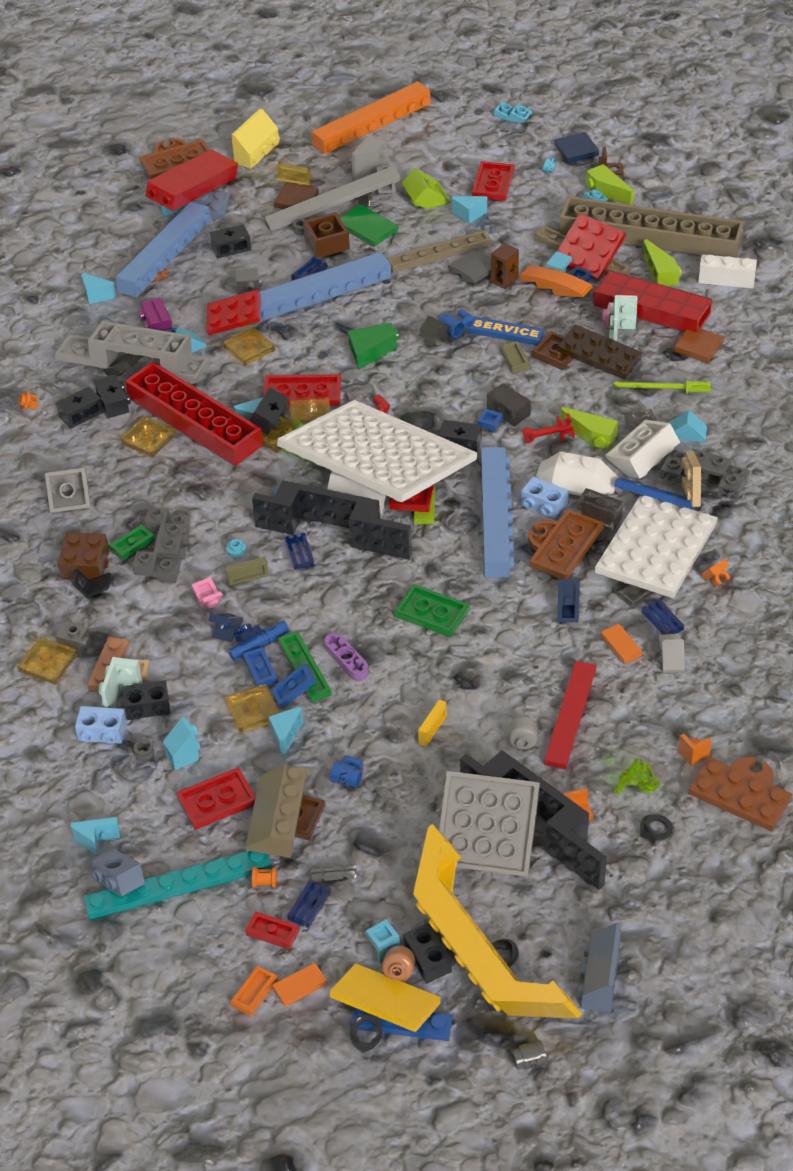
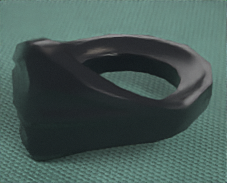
M646 815L640 822L641 838L661 841L672 833V823L663 815ZM654 821L661 822L666 826L667 831L657 834L649 824Z
M499 939L491 943L495 949L509 950L511 957L506 960L509 968L517 961L519 949L515 942L510 939Z
M370 1014L361 1015L355 1019L350 1028V1040L361 1053L372 1050L378 1045L383 1036L382 1024L378 1018ZM365 1021L372 1022L377 1028L376 1035L370 1043L359 1041L357 1035L359 1025Z

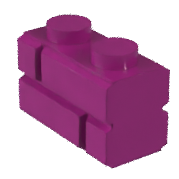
M160 297L152 299V301L141 302V310L138 312L140 320L144 321V328L168 331L173 328L172 320Z

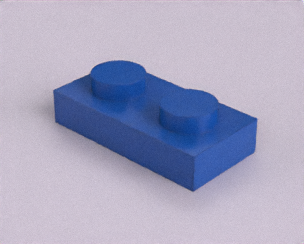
M263 647L243 653V660L257 689L278 683L277 675Z
M304 663L273 687L271 691L278 705L284 708L317 681L310 667Z

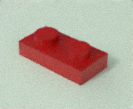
M255 911L245 931L246 936L290 950L300 929L299 925Z

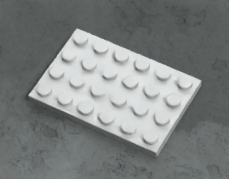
M640 495L595 566V573L674 598L715 528L718 517Z

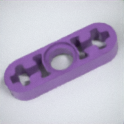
M331 633L325 637V649L351 679L355 681L366 679L368 676L367 662L341 634ZM344 654H350L352 656L350 659L341 658V656Z

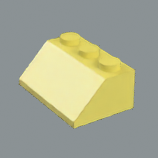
M263 109L255 112L231 135L234 161L239 165L252 169L266 154L278 145L280 140L278 128Z

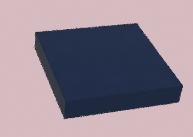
M586 132L554 140V145L567 163L599 155V149Z

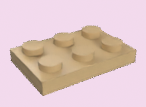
M685 451V457H682V469H684L685 477L681 479L682 489H684V494L687 496V500H690L692 507H701V465L694 451Z

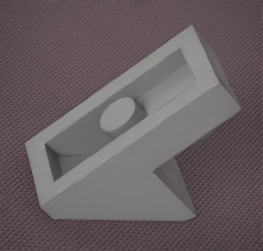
M680 634L659 635L658 643L663 673L685 672L684 640L681 639Z

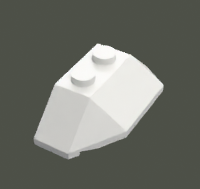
M559 452L542 461L536 474V478L569 490L568 494L589 498L602 496L607 493L613 494L616 488L614 487L615 481L619 478L598 458L566 452Z

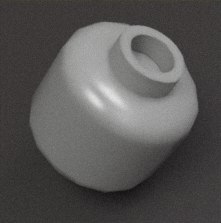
M529 717L514 719L509 726L510 744L521 750L534 747L538 739L536 722Z

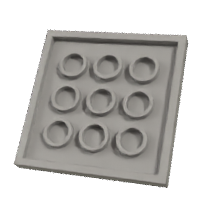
M447 771L439 831L462 857L457 861L456 867L529 877L540 789L539 782Z

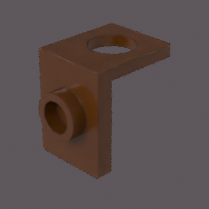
M602 147V156H599V166L604 164L609 169L616 167L619 170L612 172L616 175H623L622 163H607L606 147Z

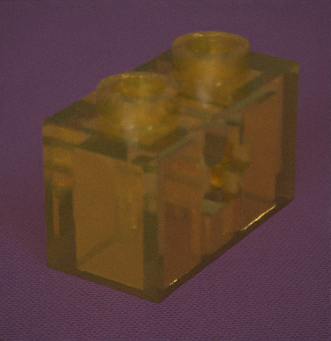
M329 397L290 399L291 421L317 419L329 413Z

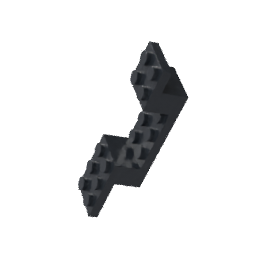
M282 480L274 497L254 493L252 497L255 527L294 535L301 519H307L350 529L352 548L408 560L411 558V525L380 519L379 500Z
M503 750L485 765H481L468 754L460 758V773L539 782L540 789L536 815L541 816L547 821L545 850L552 858H557L568 870L574 871L581 876L587 884L593 885L598 890L605 885L607 856L587 842L589 812Z

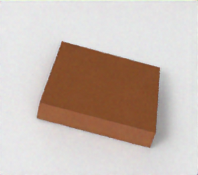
M701 328L697 333L686 330L675 344L674 352L709 363L724 343L725 337Z

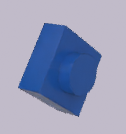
M485 409L479 417L477 424L482 425L484 429L496 432L503 420V414Z

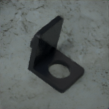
M79 569L74 570L72 585L86 598H89L109 589L111 574L108 572L89 580ZM78 577L82 579L84 587L79 584Z

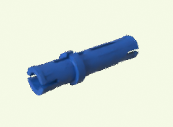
M282 620L270 628L262 629V632L228 649L229 656L235 662L243 657L245 652L274 643L275 639L290 632L287 623Z

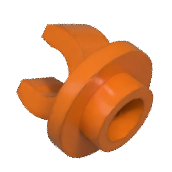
M24 391L19 396L18 404L21 405L22 410L27 408L36 410L39 402H36L38 397L30 394L29 391Z

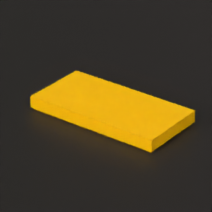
M356 963L330 990V998L413 1032H416L440 1005L441 997L399 980L389 979L384 974Z

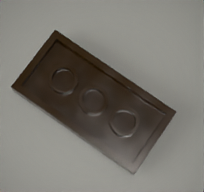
M574 324L558 345L557 350L562 354L569 355L574 359L626 380L642 357L641 351Z

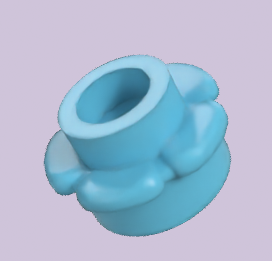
M554 158L546 159L542 168L546 174L549 172L553 173L556 166Z
M233 539L227 543L226 551L231 557L239 558L244 555L246 544H243L242 540Z

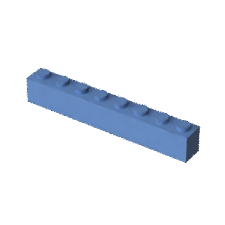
M190 202L116 276L118 292L137 297L157 277V273L162 272L195 236L209 224L211 220L209 207Z
M379 252L260 291L261 321L390 279L391 264L383 253Z
M481 447L485 577H510V568H514V556L509 555V553H513V541H509V539L513 538L512 526H508V524H512V512H508V509H511V497H507V495H511V483H507V481H510V469H506V467H510L509 455L505 454V447Z

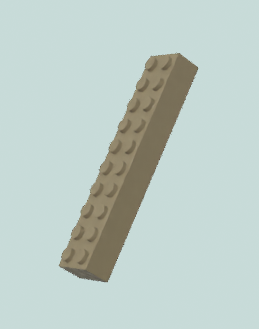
M572 196L567 197L560 216V233L563 235H567L577 216L581 213L625 232L627 236L622 244L643 247L644 240L648 239L662 250L692 255L730 256L734 258L738 256L744 228V221Z

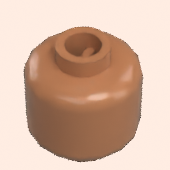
M394 946L386 952L382 963V970L385 976L401 982L406 981L412 976L414 971L415 957L413 952L407 947Z

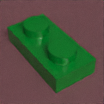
M141 524L111 543L109 547L112 553L124 561L155 541L154 534Z

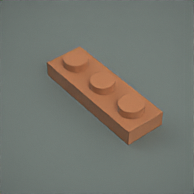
M108 637L88 681V690L99 692V685L105 679L106 666L110 665L112 657H125L130 646L129 640Z

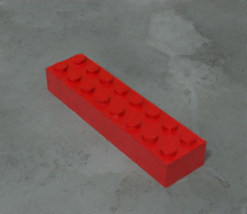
M151 362L125 380L130 400L234 466L240 464L263 446L262 430L260 427L155 362Z

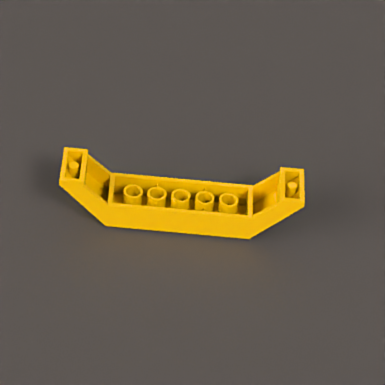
M433 824L430 825L427 829L413 895L419 901L416 903V906L423 915L428 917V922L432 928L443 937L441 940L449 950L454 952V957L458 963L469 972L467 975L482 990L481 994L498 1012L503 1010L508 1016L579 1018L583 1014L571 998L554 981L549 984L520 982L453 894L457 861L462 857L446 837Z

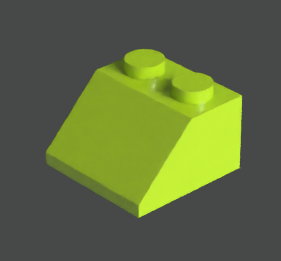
M416 167L402 182L405 187L404 191L412 198L410 201L417 207L421 206L424 209L448 204L451 201L437 180Z

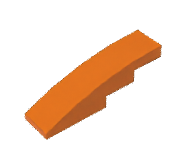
M529 266L520 274L521 281L536 282L537 288L552 289L554 296L584 297L593 288L592 284L575 276L545 267Z

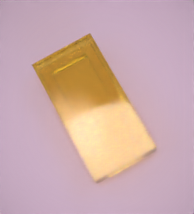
M278 162V180L305 185L312 183L311 168Z

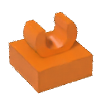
M724 559L703 572L701 576L705 581L712 578V583L717 587L721 584L719 576L722 577L724 582L730 578L729 574L724 571V569L729 567V564Z

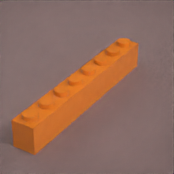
M420 82L413 83L311 131L312 146L324 155L430 105V90Z

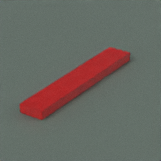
M575 661L545 756L544 765L567 769L596 674L597 665Z

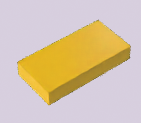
M438 700L418 729L420 745L426 747L446 719L447 704L445 701Z

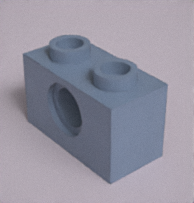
M116 849L91 861L94 880L121 897L145 884L140 863Z

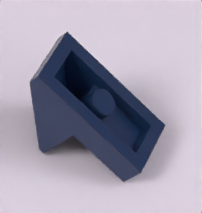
M558 579L557 622L579 623L580 580Z
M225 612L210 613L208 621L215 623L212 637L232 642L244 617Z

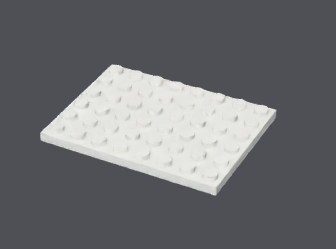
M356 400L278 438L277 446L330 469L334 473L341 474L347 477V479L354 480L365 487L374 489L380 494H385L398 502L409 499L477 459V452Z

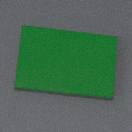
M361 204L340 217L350 234L373 247L398 231L397 224Z
M413 584L394 611V617L451 638L470 610V604Z

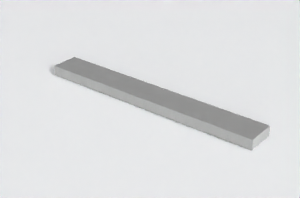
M393 165L265 217L270 231H274L292 224L297 219L307 218L397 182L401 178Z

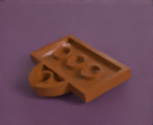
M169 138L170 146H165L162 140L156 144L154 148L155 153L141 156L139 159L151 180L210 149L203 139L186 143L178 138Z
M567 509L559 521L542 520L533 524L532 531H528V543L536 552L529 561V567L560 579H568L603 530L604 522ZM540 532V533H543V534H542V535H536L535 533Z
M709 757L690 786L688 793L771 832L774 830L793 796L792 793L773 785V770L765 761L762 763L760 772L754 773L750 770V768L755 767V757H743L733 762L730 766Z

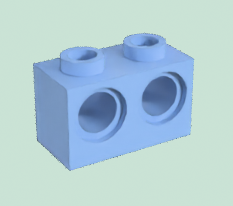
M533 476L521 491V506L557 519L568 505L569 490Z
M81 706L75 725L78 741L122 744L127 725L124 709Z

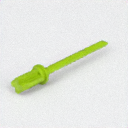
M687 379L686 384L613 382V386L619 388L686 389V394L688 392L711 393V382L689 381V379Z

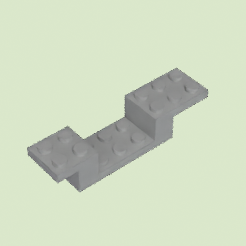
M106 321L100 323L90 338L69 334L55 353V360L65 363H77L83 366H94L101 369H108L120 352L159 358L161 367L189 384H197L210 364L209 357L192 355L191 335Z

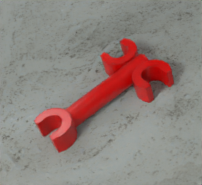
M566 413L567 418L565 420H561L559 415H557V425L536 430L528 427L523 428L524 442L531 443L536 437L558 432L562 440H565L564 435L567 433L571 434L572 438H575L574 428L570 426L572 423L571 415Z

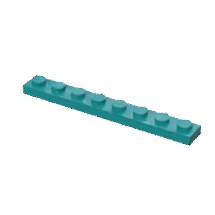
M246 851L144 879V885L122 897L109 889L84 895L83 897L89 920L252 876L253 867L272 869V863L269 854Z

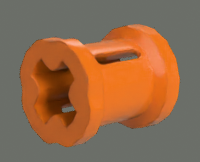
M253 867L252 888H257V886L277 888V867L272 869Z

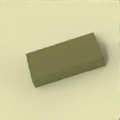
M518 341L500 345V350L512 373L530 370V363Z
M265 556L225 567L229 586L269 576Z

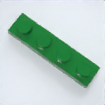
M296 631L279 637L278 644L292 669L295 671L305 663L310 667L317 681L305 691L311 703L332 696L331 688L299 632Z

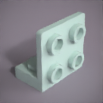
M615 295L614 303L610 305V314H614L610 315L609 328L613 329H610V339L617 341L618 329H636L637 296Z
M112 657L110 665H107L105 669L104 682H101L99 685V695L102 696V708H115L119 694L123 692V686L143 684L138 660Z

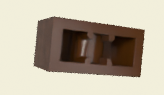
M503 243L491 253V283L507 289L519 278V249Z

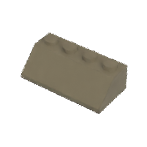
M283 765L260 775L245 846L246 851L291 858L305 788L306 768Z

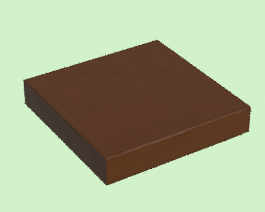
M286 182L274 201V207L286 209L316 197L319 194V188Z
M552 331L531 351V357L560 370H564L574 359L557 351L558 345L564 339V336Z
M303 795L295 837L310 841L325 808V800Z

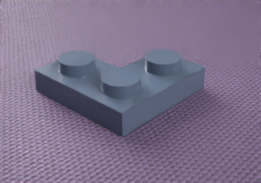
M209 192L193 200V202L208 206L211 219L224 220L231 197L230 193Z

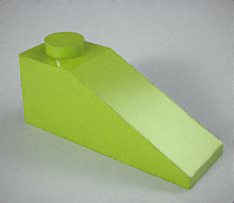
M604 164L586 171L585 184L589 189L599 190L609 199L633 205L634 190Z
M648 239L644 240L643 256L655 283L665 286L678 285L679 277H681L682 273L681 267L677 266L675 259Z
M566 407L561 408V420H565L567 418L566 413H569L572 420L570 426L574 428V432L578 437L591 446L606 450L611 449L617 437V420Z

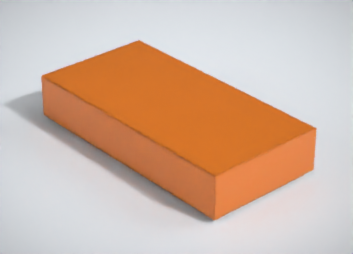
M620 624L601 631V638L623 664L642 656V650Z
M313 963L274 983L272 987L283 1006L286 1007L325 987L327 980L316 963Z
M257 965L231 999V1007L252 1016L273 988L272 985L278 981V975Z

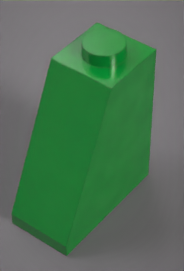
M391 322L348 331L349 347L358 369L397 348L396 340H399L398 330L393 328Z

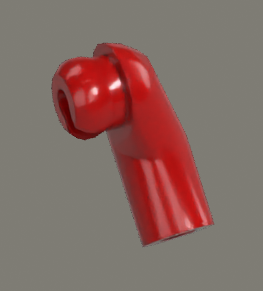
M376 395L373 398V402L378 406L377 410L388 414L390 404L381 395Z

